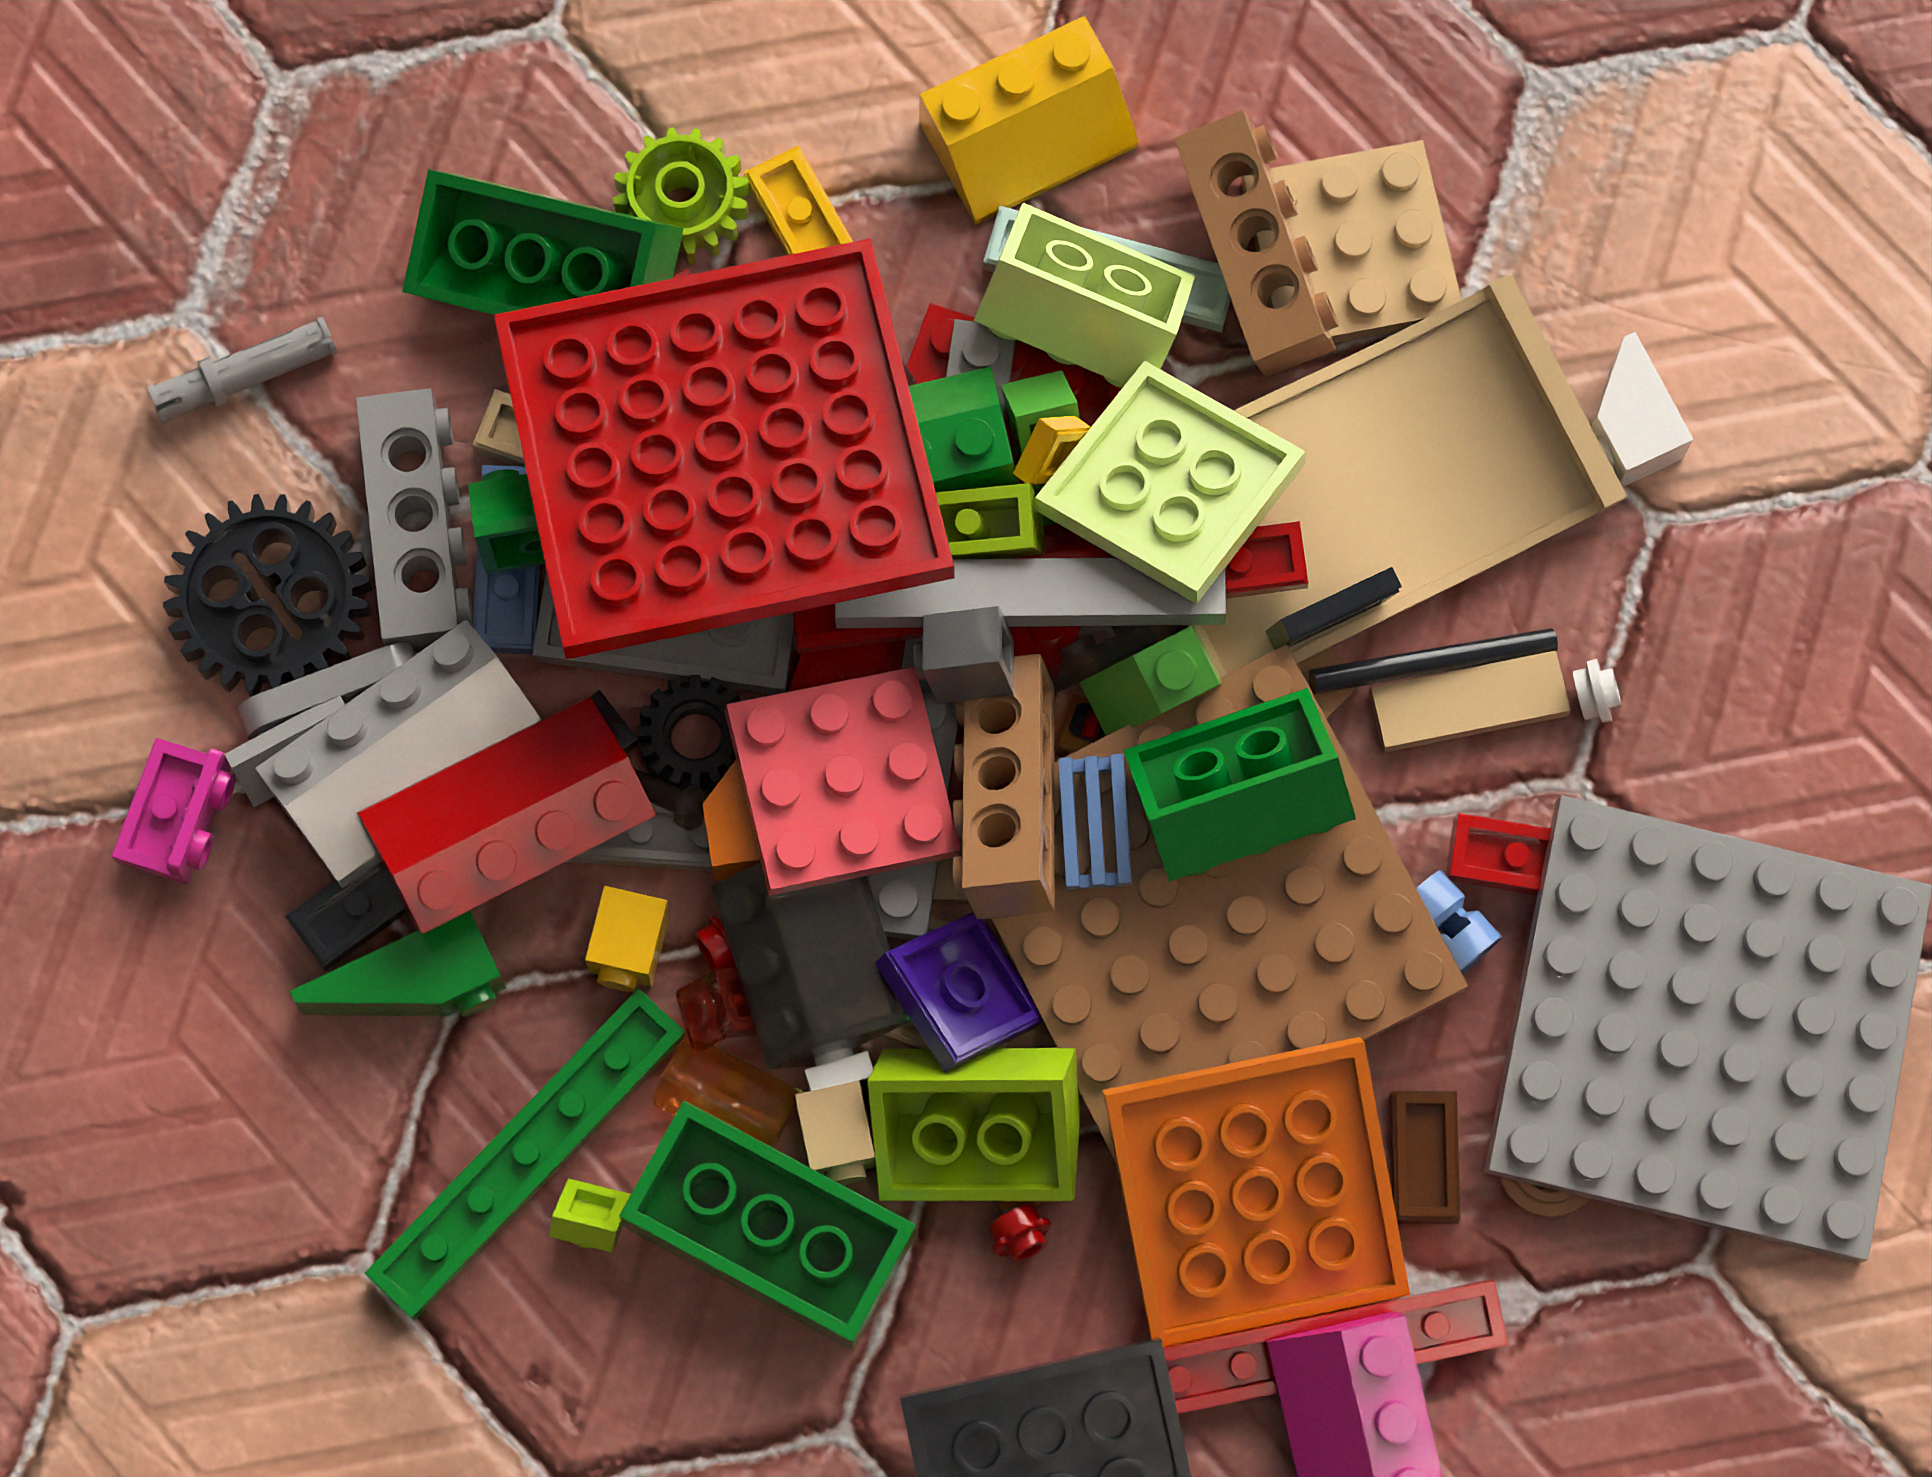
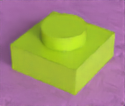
M568 1178L552 1216L549 1237L572 1242L579 1247L595 1248L613 1253L623 1227L619 1215L631 1194Z

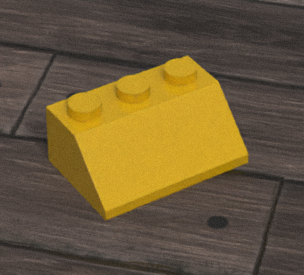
M1085 16L919 94V123L975 225L997 215L999 206L1012 208L1139 147V140L1114 68Z

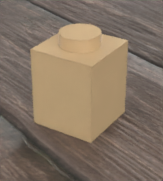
M855 1081L795 1094L810 1168L841 1185H848L866 1179L865 1170L876 1167V1158L864 1093L860 1082Z

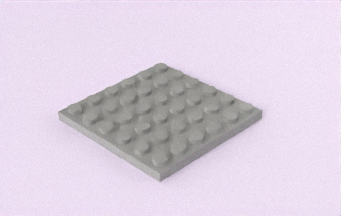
M1561 795L1555 801L1550 827L1552 830L1550 840L1547 842L1541 873L1542 881L1537 894L1483 1173L1858 1263L1867 1261L1869 1259L1932 885Z

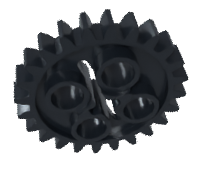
M254 494L251 502V512L242 513L238 505L231 500L228 501L229 519L223 523L209 512L204 515L210 532L205 537L190 530L185 533L194 550L191 554L183 552L172 553L171 557L174 563L183 571V574L165 576L164 583L168 590L180 596L163 602V608L168 616L181 618L168 627L174 640L189 639L180 650L187 662L203 657L198 670L204 679L208 680L222 670L221 685L225 691L230 693L239 681L243 679L245 680L246 691L252 697L260 693L263 683H270L271 687L275 688L285 684L287 680H296L307 676V673L313 670L318 672L328 668L329 666L326 661L331 656L342 661L351 659L348 650L342 642L345 638L363 640L365 637L363 630L353 621V618L371 616L372 613L369 603L356 596L365 594L373 589L368 576L355 575L367 564L362 552L347 553L355 543L350 531L346 530L332 536L337 526L333 514L329 512L314 523L315 510L312 503L308 500L294 514L291 513L290 503L285 494H280L273 510H266L260 495ZM285 543L291 546L289 555L278 564H266L260 561L262 552L271 544ZM237 553L245 555L270 592L277 594L286 613L303 631V636L300 639H293L269 604L264 599L259 598L250 579L233 561V557ZM231 579L239 583L238 590L231 599L222 602L209 599L210 590L217 582ZM310 591H322L328 594L326 604L314 613H304L297 609L300 598ZM259 628H270L276 631L274 642L269 647L256 651L246 648V640L253 631Z

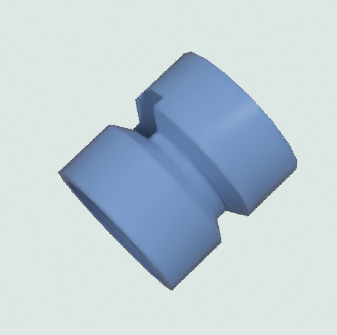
M1442 870L1434 873L1416 888L1438 930H1442L1445 933L1441 934L1462 975L1479 962L1501 940L1502 936L1479 911L1466 912L1464 910L1465 895Z

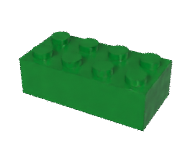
M684 1100L619 1215L624 1228L852 1351L855 1350L916 1237V1224Z

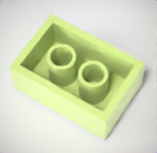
M1022 203L974 321L987 326L992 333L1003 339L1020 340L1046 351L1057 362L1067 365H1079L1104 376L1112 385L1123 388L1144 361L1161 369L1177 335L1195 276Z

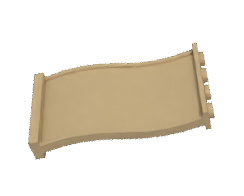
M1511 273L1390 337L1234 410L1236 413L1305 451V465L1258 526L1300 521L1309 584L1307 589L1226 599V625H1195L1220 677H1223L1274 651L1265 631L1280 619L1393 567L1402 585L1399 589L1400 592L1385 603L1290 647V652L1296 663L1299 664L1548 540L1590 517L1592 518L1614 507L1627 498L1618 477ZM1192 625L1164 626L1169 635L1172 636Z

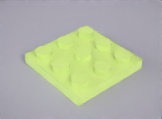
M1144 361L1035 497L1036 511L1188 600L1198 604L1305 465V451Z

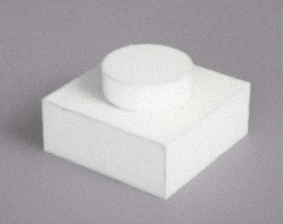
M845 1047L817 1056L814 1059L816 1067L805 1070L809 1091L855 1081L860 1082L864 1091L868 1089V1079L873 1071L868 1051L854 1055L851 1047Z

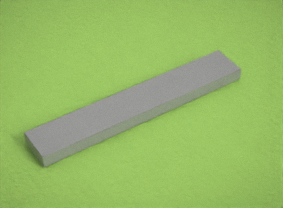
M1118 558L953 559L955 579L835 603L836 628L923 627V615L1000 606L1008 627L1226 625L1225 569L1198 604H1195Z

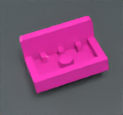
M155 738L111 857L114 861L188 885L194 869L202 870L209 859L214 835L209 833L208 830L216 809L222 811L226 809L234 790L236 775L230 773L231 766L224 752L211 748L207 754Z

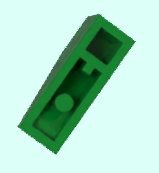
M469 910L424 934L419 931L411 933L291 990L290 993L303 1015L449 1016L460 1011L461 1015L466 1017L481 1012L497 1001L495 994L506 989V986Z

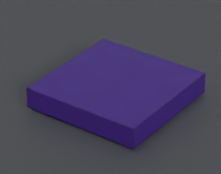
M974 912L885 952L875 962L944 1072L1035 1029L1044 1021L1025 983L984 920L977 919Z

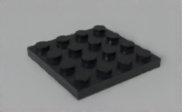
M1159 1337L899 1396L917 1477H1192L1162 1340Z

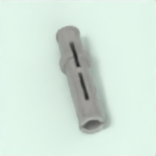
M319 317L314 322L212 362L210 357L199 360V368L154 386L153 384L149 385L147 389L162 424L172 418L215 402L217 407L229 403L227 399L229 395L326 356H333L338 353L334 341H331V334L323 317Z

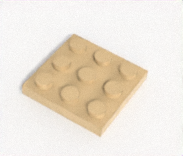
M1423 140L1270 168L1275 183L1282 180L1286 181L1296 204L1298 215L1289 218L1295 238L1306 236L1316 259L1318 271L1310 273L1309 276L1316 295L1325 291L1336 314L1339 326L1329 330L1334 344L1402 331L1462 300ZM1242 176L1241 185L1244 194L1251 188L1254 181L1253 176ZM1261 231L1253 236L1257 252L1263 251L1271 244L1274 237L1273 231ZM1282 286L1274 290L1268 299L1269 307L1277 309L1288 304L1293 297L1294 287Z

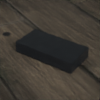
M1390 567L1280 619L1265 632L1274 650L1286 644L1290 648L1385 603L1400 592L1399 589L1402 585L1393 567Z

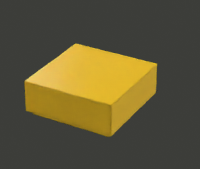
M1076 416L1039 418L1013 474L1031 485L1046 484L1091 427Z

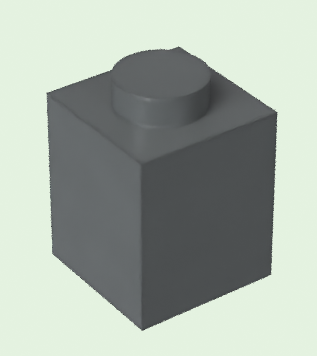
M1000 606L923 615V641L914 643V666L918 679L927 680L938 704L1014 695V638Z

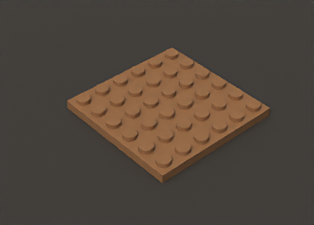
M1287 644L1221 677L1222 683L1133 728L1127 725L1064 758L1071 757L1073 760L1085 759L1084 756H1098V758L1111 757V754H1124V749L1308 688L1339 757L1355 812V820L1337 825L1325 833L1310 834L1275 846L1263 854L1248 855L1212 867L1203 874L1186 876L1169 882L1124 755L1132 886L1067 890L1058 760L1054 762V911L992 918L1057 1048H1076L1078 1089L1114 1160L1115 1155L1102 1090L1361 1037L1366 1042L1468 989L1461 971ZM1112 772L1099 773L1105 873L1118 872ZM1075 774L1074 791L1080 875L1092 874L1086 774ZM1011 838L999 841L993 848L1007 844ZM959 839L961 847V852L959 855L962 856L963 839Z

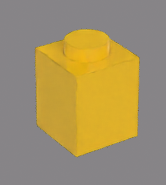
M604 886L585 958L589 973L598 975L597 983L608 988L626 992H634L636 984L652 987L671 915L667 900Z

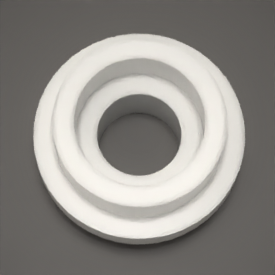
M1597 659L1587 661L1588 668L1573 671L1584 719L1589 720L1600 717L1602 723L1612 721L1610 708L1621 705L1614 671L1612 668L1601 671Z

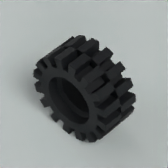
M700 674L689 675V682L680 683L678 677L669 680V688L663 692L657 688L650 695L652 702L649 707L643 706L640 713L641 724L637 726V737L642 759L645 761L650 775L653 779L657 777L660 780L661 786L671 792L673 788L680 790L681 796L692 798L693 792H702L703 798L708 797L736 760L725 716L726 704L740 702V695L732 686L727 690L723 687L722 680L711 676L710 682L701 681ZM693 714L710 717L718 724L721 730V740L716 750L710 755L699 759H691L681 755L676 751L671 742V735L675 725L682 718Z

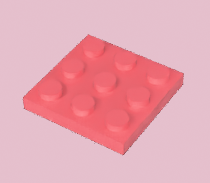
M915 667L726 704L725 716L769 896L959 856L961 847L955 830L954 819Z

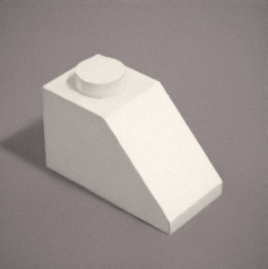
M1636 332L1624 336L1619 346L1591 426L1622 487L1684 459L1694 440Z

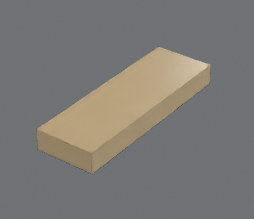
M1556 651L1374 686L1369 691L1383 753L1566 717L1571 711Z

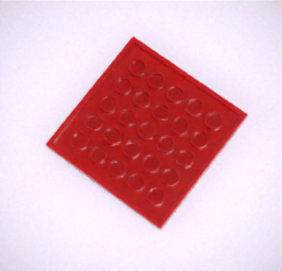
M871 238L494 315L566 660L955 579L954 563Z

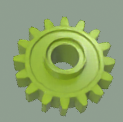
M674 127L667 128L666 137L654 140L649 135L643 138L645 148L638 154L627 151L624 155L626 167L629 170L628 173H615L614 182L616 190L622 193L613 197L615 212L684 228L679 252H684L689 265L696 263V250L703 247L713 257L720 254L718 238L723 236L726 239L735 241L738 238V227L733 219H747L749 214L748 203L741 199L749 195V185L747 177L738 176L742 171L739 156L732 155L725 158L724 141L718 137L709 143L701 139L700 129L694 128L689 135H678ZM677 188H688L696 192L694 197L685 202H674L667 198V195Z

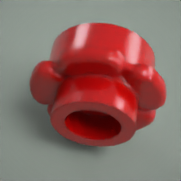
M709 917L710 925L694 933L696 943L709 968L718 978L733 970L736 973L743 972L744 963L742 958L750 954V949L741 930L733 920L722 925L717 917Z
M1033 1204L1023 1205L1005 1213L989 1227V1232L995 1241L992 1246L993 1252L1001 1257L1010 1256L1013 1262H1021L1033 1257L1047 1246L1044 1236H1046L1047 1230L1052 1226L1050 1219L1041 1218Z

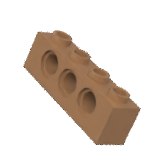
M1241 110L1175 137L1177 149L1253 362L1267 378L1335 351L1336 348L1329 330L1339 326L1338 320L1327 293L1324 291L1316 295L1309 274L1318 271V265L1306 236L1295 238L1289 218L1298 215L1297 207L1286 181L1282 180L1275 183L1269 163L1278 160V156L1266 126L1261 125L1255 128L1244 110ZM1245 175L1254 177L1251 188L1245 194L1237 197L1228 196L1229 186L1235 179ZM1266 230L1274 232L1273 240L1266 249L1260 252L1247 251L1248 243L1255 234ZM1282 286L1294 287L1293 297L1288 304L1277 309L1267 307L1269 296L1274 290Z
M1041 654L1014 657V695L955 702L958 723L960 727H964V743L956 744L954 748L957 778L960 783L963 782V799L954 801L953 816L957 836L959 839H963L962 856L954 857L953 880L957 895H966L977 919L1054 911V685ZM1011 727L1003 733L995 734L1003 728ZM1011 782V784L1003 789L994 790L1001 784ZM1011 838L1007 844L993 848L999 841Z

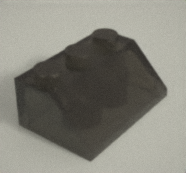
M761 862L711 886L768 1070L816 1066L815 1059L826 1053L844 1048L854 1049L912 1022L875 964L890 948L867 876L769 896Z

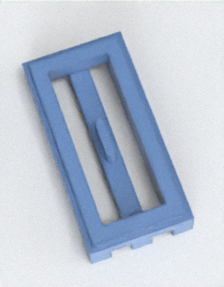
M1111 754V757L1098 758V756H1084L1085 759L1073 760L1071 757L1058 758L1067 890L1132 886L1124 754ZM1112 772L1118 872L1105 873L1099 773ZM1075 774H1086L1092 874L1080 875L1074 791Z

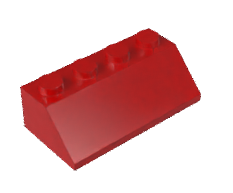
M589 696L357 812L414 928L422 934L656 816L629 758Z

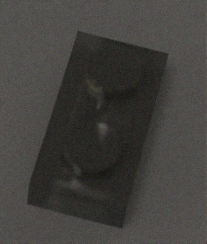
M1111 626L1115 636L1099 644L1096 643L1091 634L1059 649L1058 652L1063 662L1047 669L1054 685V694L1080 684L1079 682L1180 632L1179 626Z

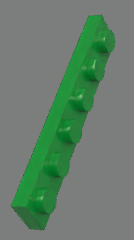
M638 988L364 1274L415 1321L685 1039L686 1032Z

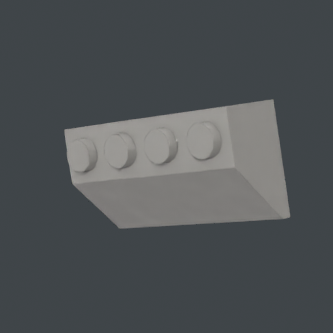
M465 620L255 769L283 811L343 889L381 862L357 814L358 811L542 719L495 653L470 623Z

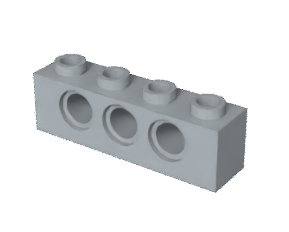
M431 388L356 397L381 637L384 646L402 642L410 643L415 653L421 652L465 620L470 625H473V611L469 588H458L456 566L467 564L462 527L451 528L449 506L460 505L457 474L455 467L444 468L442 446L453 445L450 413L448 408L438 409ZM416 451L426 456L424 463L414 471L403 472L394 468L396 460L406 452ZM425 511L433 516L430 524L421 531L409 532L400 527L403 519L411 512ZM429 570L439 575L437 584L429 591L417 593L407 588L408 581L417 572Z

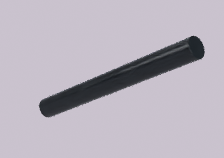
M1547 628L1310 669L1308 673L1309 685L1313 694L1470 668L1551 651L1557 652L1558 641L1554 629Z

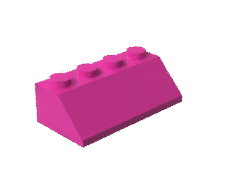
M1392 1311L1266 1341L1297 1477H1443L1406 1315Z

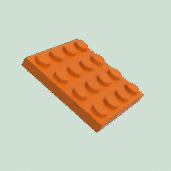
M1361 1037L1102 1090L1150 1339L1159 1337L1162 1340L1163 1347L1410 1295L1365 1042Z

